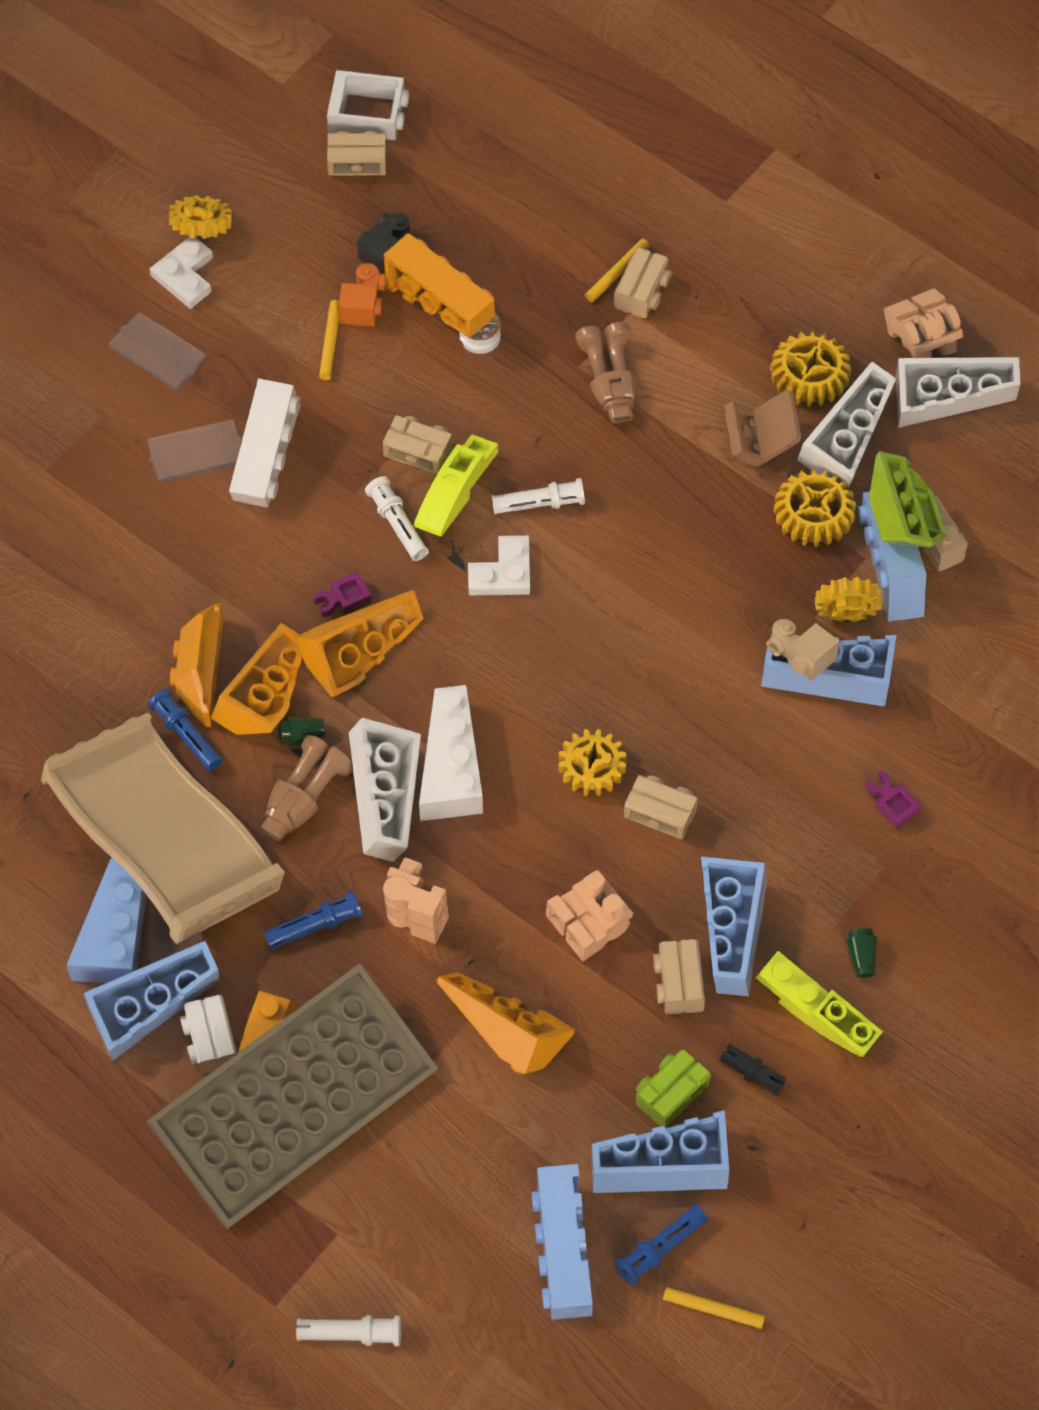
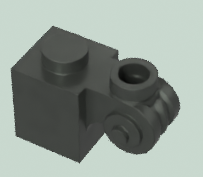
M385 213L379 219L378 224L369 231L363 232L357 241L358 259L363 263L375 265L380 273L385 274L384 253L406 234H410L409 218L402 213L392 215Z

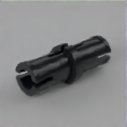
M730 1043L726 1047L728 1051L724 1050L721 1055L720 1062L725 1063L744 1075V1080L749 1083L754 1081L772 1092L775 1096L778 1095L780 1092L779 1088H783L787 1077L762 1064L763 1060L759 1057L752 1058Z

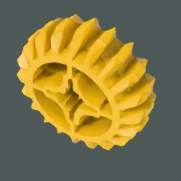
M814 331L811 332L810 336H805L800 332L798 339L790 335L787 343L781 342L778 350H775L773 354V362H771L770 371H772L773 384H777L776 389L778 393L788 390L793 393L796 405L804 401L808 408L812 405V402H817L821 407L824 404V399L832 403L835 396L841 397L844 388H847L849 384V376H851L849 355L845 354L844 346H837L836 338L828 341L825 333L821 337H816Z
M814 468L810 475H806L801 470L798 478L791 475L788 478V483L783 482L780 486V491L775 496L774 513L776 515V523L778 526H782L783 535L791 533L792 542L802 539L803 546L809 541L813 542L815 548H817L819 543L823 541L829 546L832 538L840 541L842 534H847L850 526L854 523L856 503L853 501V491H848L847 482L839 483L838 475L829 478L826 470L822 475L816 474ZM797 499L800 503L799 510L794 512L791 504ZM835 504L839 512L833 517L830 512L831 506Z

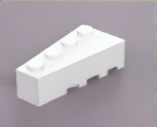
M1019 357L899 358L895 374L898 428L1015 401L1020 388Z
M871 362L803 443L797 460L810 470L814 468L818 475H822L825 470L829 478L838 475L839 483L847 482L849 489L896 378Z
M258 378L229 490L233 501L268 508L270 500L275 499L278 490L277 478L279 472L283 470L285 453L300 409V397L297 396L293 385Z
M466 685L436 688L434 691L419 801L420 821L483 814V796Z
M361 718L349 731L363 853L394 862L408 847L421 734Z

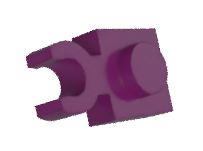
M358 571L330 583L332 592L321 591L313 596L315 605L323 602L328 604L320 608L322 618L331 616L338 607H341L343 613H346L372 601L371 594Z
M881 771L878 774V780L883 784L882 786H874L870 780L866 782V792L872 797L879 798L876 801L875 807L895 829L920 812L921 805L901 784L893 789L890 785V778L885 772Z

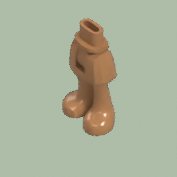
M615 322L608 325L604 330V342L610 356L613 371H608L606 367L602 334L599 327H583L576 332L575 339L578 347L588 355L594 371L595 378L590 383L593 395L604 409V412L609 414L611 423L633 420L632 409L635 407L637 379L633 373L628 371L624 355V346L631 338L630 325L626 322Z
M307 735L301 744L303 754L286 782L277 780L270 795L264 814L266 820L259 829L278 842L283 839L286 833H292L294 829L299 828L318 810L316 801L325 786L336 774L347 777L353 772L352 761L336 747L332 746L329 749L326 742L318 737ZM323 760L304 791L301 790L300 786L313 767Z

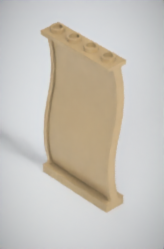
M146 713L137 718L132 717L123 725L112 730H104L97 737L87 742H79L72 749L62 754L52 755L45 761L41 782L44 785H50L60 802L79 826L126 870L142 888L169 926V936L178 944L279 891L285 872L278 863L274 865L271 863L257 841L233 813L198 783L179 763L152 726V716Z

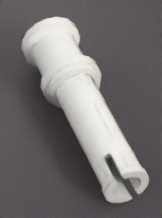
M386 476L374 479L366 486L365 493L368 497H372L378 506V514L383 518H387L408 551L412 561L423 559L429 553V550L425 547L414 526L403 511V501L394 494L390 487L391 481ZM401 525L404 526L411 539L407 537Z
M576 478L575 482L563 484L551 482L547 488L491 495L494 515L550 505L551 508L559 509L560 505L572 503L585 505L581 478Z
M366 1315L362 1317V1320L297 1319V1341H361L365 1346H371L372 1343H393L395 1347H400L401 1345L400 1315H395L393 1319L373 1318L372 1315Z

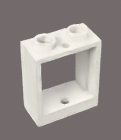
M336 70L327 112L328 133L335 134L338 131H347L350 134H362L367 131H376L378 133H385L386 140L396 141L398 130H403L405 114L402 113V107H407L409 100V90H404V78ZM353 95L394 100L390 119L344 114L347 96Z

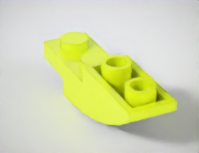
M471 434L463 446L457 444L435 477L420 507L414 527L441 537L469 501L470 489L498 454V443Z
M779 951L776 952L756 977L780 998L778 1003L827 1039L860 1057L866 1054L883 1033L882 1030L834 990L828 993Z

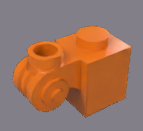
M364 263L356 270L357 284L342 283L338 305L340 324L375 327L376 315H382L383 298H379L378 295L379 291H385V274L380 273L375 265Z

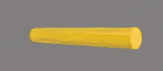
M641 239L585 293V298L589 302L593 303L625 272L636 248L639 247L647 250L650 247L645 239Z
M338 300L330 301L319 373V377L323 380H329L332 373L339 325Z
M666 1287L663 1297L665 1301L762 1329L765 1319L764 1315Z

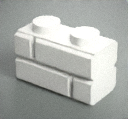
M222 995L185 1003L186 1015L180 1017L184 1036L191 1034L193 1045L187 1046L191 1065L198 1064L200 1074L203 1075L212 1073L237 1054Z

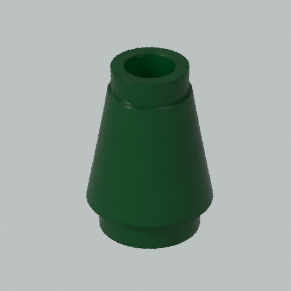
M286 715L278 724L280 743H287L288 746L302 743L307 735L315 737L325 736L323 718Z
M859 928L847 932L848 939L845 940L856 977L869 978L875 976L877 936H874L873 929Z

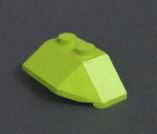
M879 451L875 459L869 501L882 541L907 547H932L945 540L947 533L932 490L921 476L910 468L911 463L906 457Z

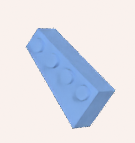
M870 492L863 493L862 506H858V518L860 524L865 525V541L867 546H870L872 564L875 567L879 588L882 589L887 621L924 617L926 571L918 547H907L882 541L869 501Z
M885 635V639H870V636H857V640L840 641L837 659L812 681L803 674L794 671L791 665L788 664V659L783 655L775 656L767 648L761 686L885 707L897 635Z
M112 857L66 965L71 981L108 983L138 969L147 895Z
M701 857L716 993L749 997L768 882L765 863Z
M203 941L85 992L86 1005L111 1061H114L184 1008L185 1003L192 1002L219 982V971L206 941Z
M725 1110L713 1113L712 1117L698 1120L696 1117L684 1120V1124L669 1128H665L664 1125L652 1128V1132L636 1136L633 1133L592 1144L593 1193L727 1189L729 1159Z
M578 1164L537 1168V1192H531L533 1212L540 1213L541 1222L535 1224L536 1244H543L544 1256H538L540 1277L547 1276L548 1288H542L543 1308L550 1309L551 1320L592 1316L588 1259L585 1257V1228L581 1222L583 1221L581 1193H578Z

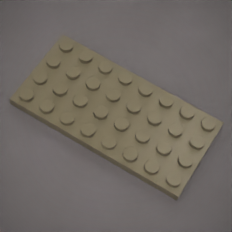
M359 963L146 1122L227 1230L439 1068Z

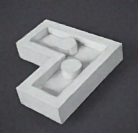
M189 236L149 269L150 276L191 309L212 292L211 285L196 273L197 270L213 258L212 251L196 237L191 238Z
M529 535L498 536L499 562L468 563L469 595L530 594Z

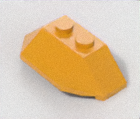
M218 603L198 613L181 628L180 641L175 640L173 657L177 659V667L171 668L170 686H175L177 699L206 728L212 727L211 716L214 709L224 621L222 605Z

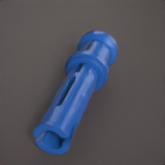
M170 688L157 692L148 703L149 708L152 711H157L164 720V726L179 735L208 772L216 770L222 764L223 758L219 756L190 721L189 711L186 707H181L173 698L174 693Z
M353 891L347 892V896L331 903L327 901L322 902V905H319L320 908L311 913L263 931L271 951L326 927L328 929H335L339 923L353 917L362 918L363 915Z
M695 1204L649 1242L646 1240L640 1241L636 1245V1250L624 1259L619 1258L614 1262L620 1276L629 1285H636L638 1278L646 1271L660 1266L661 1257L700 1226L708 1222L704 1211ZM684 1225L686 1226L684 1229H682L680 1232H678L675 1236H673L670 1240H667L668 1237H670L673 1233H675V1232H676L678 1229H680L682 1226H684ZM640 1260L642 1261V1262H640L638 1265H636L635 1267H633V1265H634L635 1263H637V1262L640 1261Z

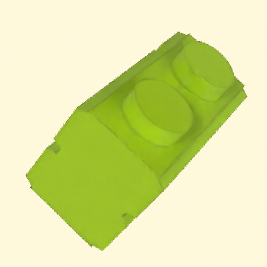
M681 1049L675 1056L672 1053L668 1054L659 1064L658 1068L660 1071L653 1078L649 1075L646 1076L636 1087L637 1107L650 1116L659 1126L665 1125V1128L710 1085L711 1074L709 1071L696 1062L684 1049Z

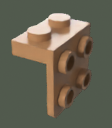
M788 390L781 392L754 410L735 401L724 406L726 425L731 443L730 449L733 457L756 468L791 448L801 439L794 395Z

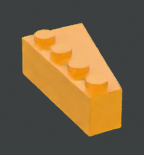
M408 233L384 253L386 289L393 293L397 289L404 293L402 295L403 299L410 303L417 300L422 304L425 312L430 315L436 312L439 313L444 323L471 338L495 317V302L492 294L488 290L481 289L474 284L466 273L459 272L453 268L445 257L438 256L431 251L423 240H417Z

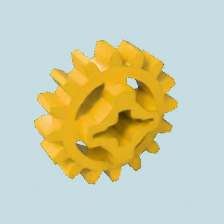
M195 195L189 198L184 197L183 202L176 200L175 205H170L169 225H172V230L174 231L180 230V235H191V238H195L197 235L203 239L212 236L216 238L218 237V232L226 234L227 229H231L232 209H229V204L227 203L221 204V199H210V196H206L203 199Z
M844 577L836 581L831 580L830 586L821 585V590L815 592L816 612H819L820 617L827 616V621L836 620L839 623H843L845 620H850L851 623H855L860 620H867V615H877L876 610L882 609V589H879L878 583L871 584L870 579L863 581L859 580V577H855L850 581Z
M584 729L583 737H579L576 733L572 734V743L564 741L563 751H559L558 761L560 762L558 763L559 773H564V784L572 781V791L575 792L581 787L583 788L584 796H587L590 790H594L596 795L600 796L601 788L604 787L609 792L613 791L612 782L620 784L622 782L621 774L626 773V763H624L626 762V752L621 751L622 743L620 741L612 743L613 734L611 733L605 738L601 737V729H597L595 735H590L588 729ZM596 756L594 763H592L591 769H589L590 762L593 760V757Z

